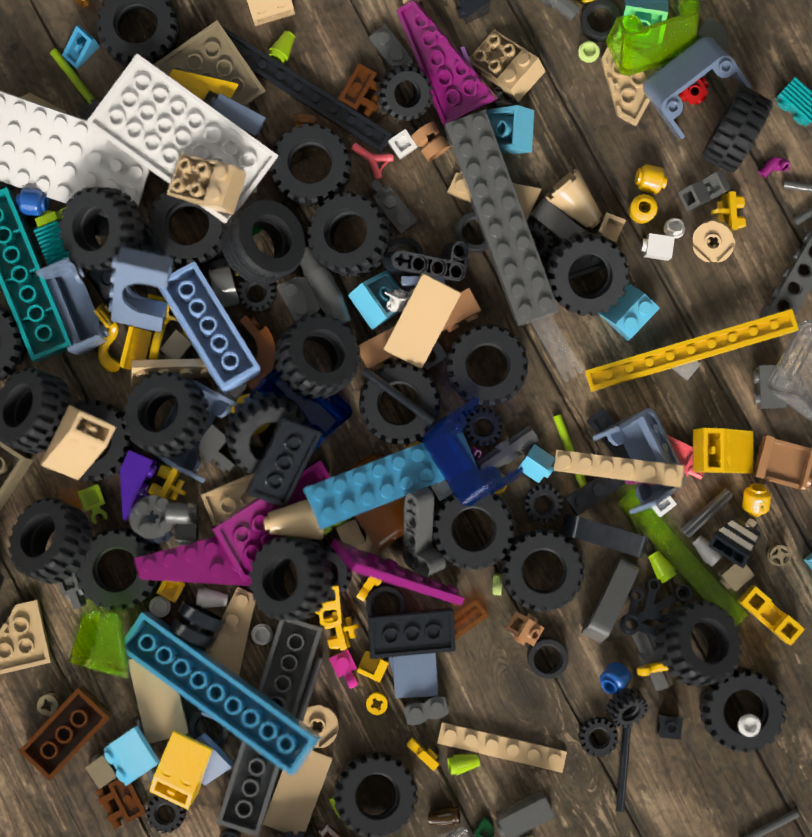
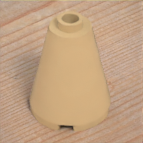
M577 169L574 170V175L570 172L552 187L555 190L552 194L546 193L545 198L583 227L594 228L601 222L600 217L602 214L581 173Z
M308 499L268 512L267 517H264V529L269 530V534L314 540L323 539V529H319Z

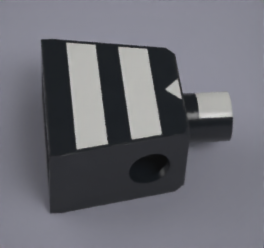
M734 517L713 534L709 547L741 568H744L761 534L756 530L758 524L751 518L744 522Z

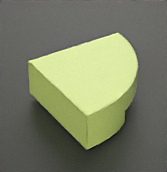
M495 572L493 574L492 593L493 595L501 596L502 573Z

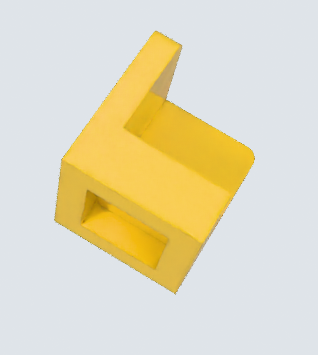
M365 651L356 672L380 683L389 661L384 658L370 659V652Z

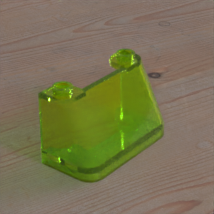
M681 0L678 5L680 15L643 27L640 19L635 15H625L617 18L606 43L619 72L630 76L665 65L697 41L700 15L699 1Z
M91 610L90 614L83 612L68 662L128 678L130 667L122 620L118 619L119 615L106 612L103 615V613Z

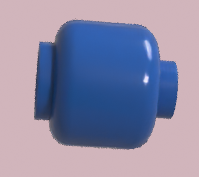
M23 188L20 194L16 195L15 203L23 215L41 216L44 211L48 210L49 198L40 189Z
M613 662L602 672L599 681L605 692L619 694L618 691H624L631 682V674L625 665Z

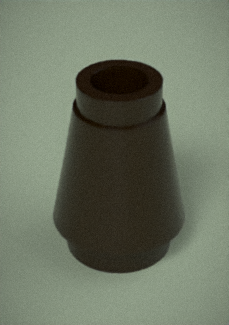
M450 805L428 812L429 824L455 827L461 821L459 807Z

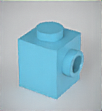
M534 444L518 469L539 483L543 477L548 478L554 470V467L551 465L556 458Z

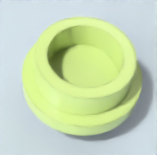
M586 41L580 45L578 55L584 62H593L599 56V47L592 41Z

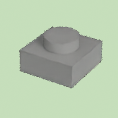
M694 361L671 369L687 381L701 364L698 361Z

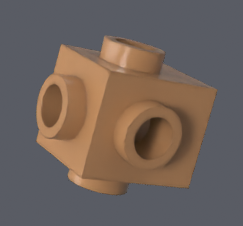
M515 611L505 630L514 634L513 639L520 644L525 645L527 642L534 646L544 627L537 624L539 619L528 613L527 616H524Z

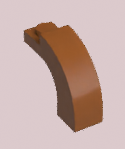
M245 315L240 322L257 343L258 353L256 362L260 367V375L246 383L254 392H257L268 382L275 370L277 363L274 360V353L277 351L275 348L276 342L267 326L259 331L258 329L261 326L255 318L249 319Z

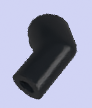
M495 87L492 90L498 97V99L493 101L497 108L518 105V102L515 100H507L501 88Z

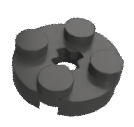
M155 495L139 498L134 507L131 508L129 514L130 525L141 537L155 539L162 537L171 530L172 523L166 522V505L168 501L165 498ZM150 511H152L153 514L156 515V519H154L153 523L151 522V520H147V516L150 515Z

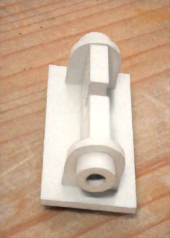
M395 289L394 292H385L386 295L390 296L387 308L391 312L403 311L414 289H410V291Z

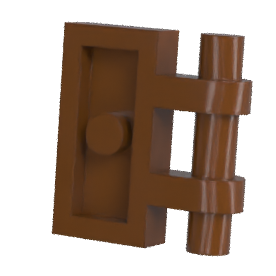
M358 63L338 100L355 111L358 110L360 105L365 106L366 108L362 115L370 118L371 114L376 112L378 108L377 100L379 97L376 96V91H378L379 87L376 86L377 82L374 81L377 73ZM371 88L375 92L371 99L368 100L365 96Z
M116 779L108 784L111 790L110 793H106L104 787L95 790L99 797L97 800L100 805H103L107 813L106 818L108 822L112 823L114 829L122 825L119 819L121 816H124L128 823L146 814V808L133 782L126 786L124 782ZM114 798L120 808L116 811L110 801Z

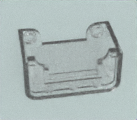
M805 320L798 325L799 330L795 331L768 381V387L773 394L805 418L812 421V320Z

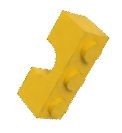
M750 585L737 602L784 643L792 645L805 629L793 618L776 607L771 602L772 600L756 586Z

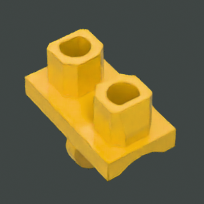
M735 191L721 195L720 201L717 202V209L711 210V215L717 216L719 221L728 224L733 231L745 227L746 218L744 216H737V209L744 208V196L736 195Z
M161 465L157 475L166 479L163 487L152 483L148 493L167 500L171 490H173L170 498L176 500L178 494L184 496L186 494V491L181 489L185 481L179 479L175 486L174 484L180 471Z
M342 609V623L324 625L325 629L333 627L336 629L337 635L327 638L330 649L340 648L345 650L351 647L349 637L350 639L355 638L354 629L360 628L359 623H352L351 616L346 617L344 621ZM337 611L324 617V621H336Z

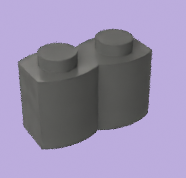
M444 694L429 696L425 700H413L404 705V713L409 725L421 724L428 718L439 719L449 713Z

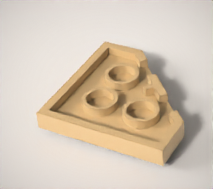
M611 40L601 58V63L617 117L636 126L650 102L643 91V84L647 78L662 67Z
M39 599L15 605L9 618L1 627L0 674L52 662Z

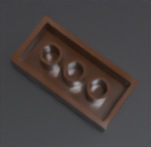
M82 685L72 693L18 752L50 781L112 717L113 713Z

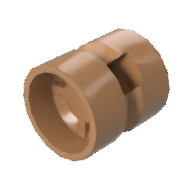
M434 121L424 125L411 136L417 147H422L421 153L428 162L436 159L450 148L445 137L439 136L440 130Z

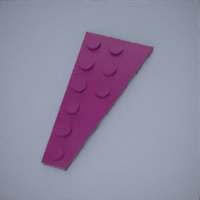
M412 0L396 10L419 68L430 80L428 83L433 88V90H430V93L433 94L432 100L443 126L446 123L463 118L498 99L417 1Z
M317 459L305 467L286 506L306 500L307 496L304 491L306 487L330 478L321 460ZM258 498L211 527L243 582H246L249 578V573L252 572L253 567L251 564L253 560H256V554L259 549H263L262 546L273 538L283 537L281 535L269 534V530L264 529V517H267V513L283 507Z
M217 537L134 558L139 580L250 586L249 584H251V578H248L246 582L241 580Z
M335 538L331 543V547L353 572L457 605H462L465 599L459 593L457 587L451 584L445 585L435 579L424 577L421 574L399 566L392 559L387 558L385 560L373 553H368Z

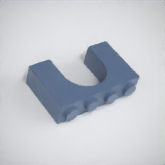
M220 93L217 98L213 97L209 104L210 107L255 139L265 123L264 116Z
M125 247L120 248L119 254L114 255L112 267L115 270L112 272L111 283H114V285L111 286L109 297L113 299L110 300L108 312H112L111 321L157 332L162 331L168 303L141 297L134 293L128 285L142 283L167 289L173 258Z

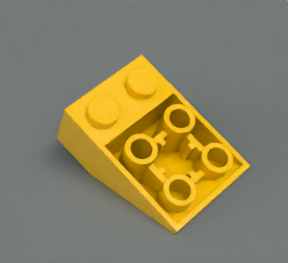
M721 428L694 429L693 472L753 474V431Z
M174 730L155 772L150 792L188 810L199 794L213 748Z

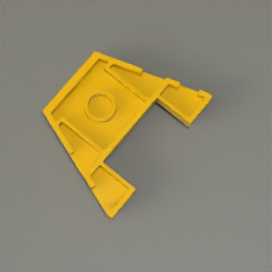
M172 69L169 74L170 78L202 101H204L209 90L217 95L220 93L231 99L238 87V84L176 69Z

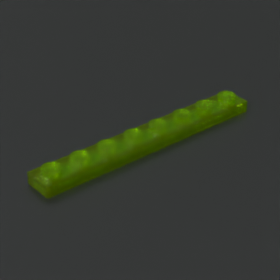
M631 489L617 504L705 601L718 604V608L723 607L728 612L727 615H731L735 620V626L741 623L748 616L745 611L651 508L630 514L629 510L640 503L636 497L635 490Z

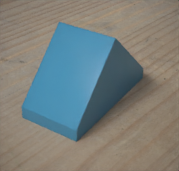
M77 25L62 56L76 69H79L100 46L85 29Z

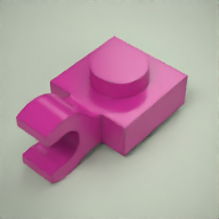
M349 649L329 658L338 678L344 675L350 689L358 685L352 672L357 669V666Z

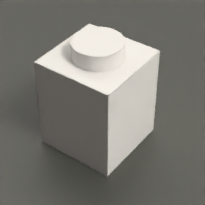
M649 233L646 239L643 238L641 251H644V257L669 261L672 258L675 237Z

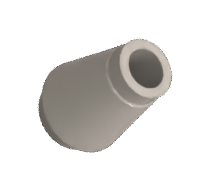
M702 535L692 543L704 562L708 563L711 567L723 557V555L709 547L710 541Z

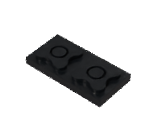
M141 220V224H144L141 236L144 237L142 243H139V251L165 256L166 252L145 221ZM89 270L86 273L87 277L107 307H109L110 300L113 299L109 297L111 286L114 285V283H111L113 270ZM130 284L128 286L131 289L135 284Z
M282 416L245 491L246 494L281 507H286L322 435V431Z
M453 608L367 615L370 659L456 651Z

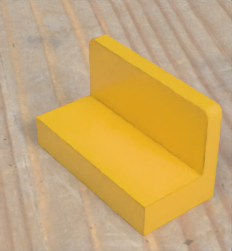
M129 325L119 367L131 370L132 360H147L154 332Z

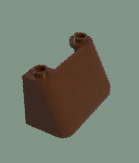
M373 452L343 473L383 457L380 453L376 455ZM405 497L355 516L379 552L403 536Z

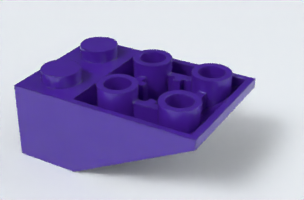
M132 450L128 451L120 468L123 519L129 520L130 510L137 503L136 501L148 495L151 487L149 482L151 478L156 477L160 468L157 466L159 461Z

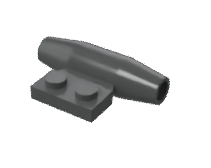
M310 246L305 247L304 257L300 263L304 277H294L276 287L295 322L302 316H311L313 313H317L321 308L325 314L332 316L331 319L335 320L337 318L342 321L341 325L347 324L351 321V317L343 294L330 270L323 266L319 259L314 257L312 253L313 248Z

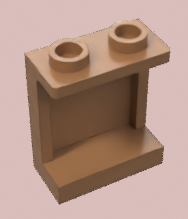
M768 435L762 436L752 477L799 490H806V487H809L812 481V475L810 474L812 468V448L775 439V437Z

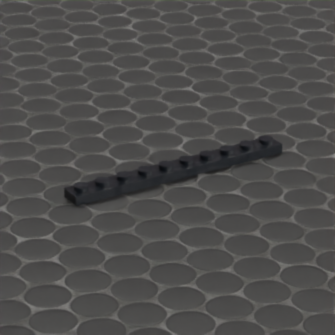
M222 26L252 72L379 153H382L388 140L392 137L390 132Z

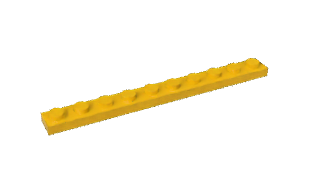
M790 309L586 370L585 373L590 390L593 392L798 331L799 328L793 310Z

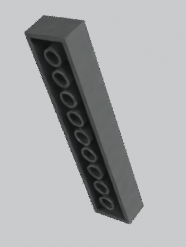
M486 110L446 123L445 132L516 327L518 328L557 314L559 311Z
M280 620L258 690L296 717L324 626L306 620ZM243 740L217 824L258 836L280 767Z

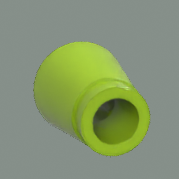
M284 31L269 49V56L281 64L287 61L295 35L289 31Z
M659 550L648 557L657 580H660L662 584L677 575L674 571L675 567Z
M452 754V757L447 758L451 775L456 774L458 776L480 766L478 754Z

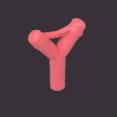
M356 142L351 147V150L368 160L373 176L377 180L382 178L381 173L384 166L394 160L393 154H372ZM377 162H385L381 169H379Z

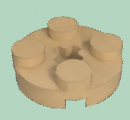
M712 219L702 223L695 230L692 238L693 250L705 262H722L733 252L737 239L728 224L718 219ZM709 237L718 238L719 245L714 244L711 246L709 244L711 241Z
M322 704L308 706L304 720L301 722L311 729L314 726V721L317 723L322 722L321 728L323 730L320 732L315 730L322 737L314 748H324L330 745L337 736L339 729L338 718L329 707Z

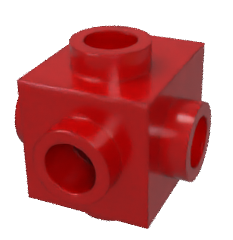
M702 76L682 91L679 96L683 102L688 100L690 105L694 103L698 105L709 94L706 89L709 87V84L704 76Z

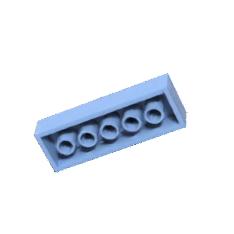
M193 261L173 272L167 289L158 287L159 291L221 393L225 395L259 376L260 367L196 262Z

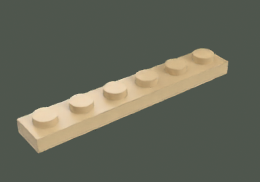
M556 450L554 471L682 488L685 468L682 465Z
M447 722L441 723L437 744L561 773L563 772L567 755L566 750Z

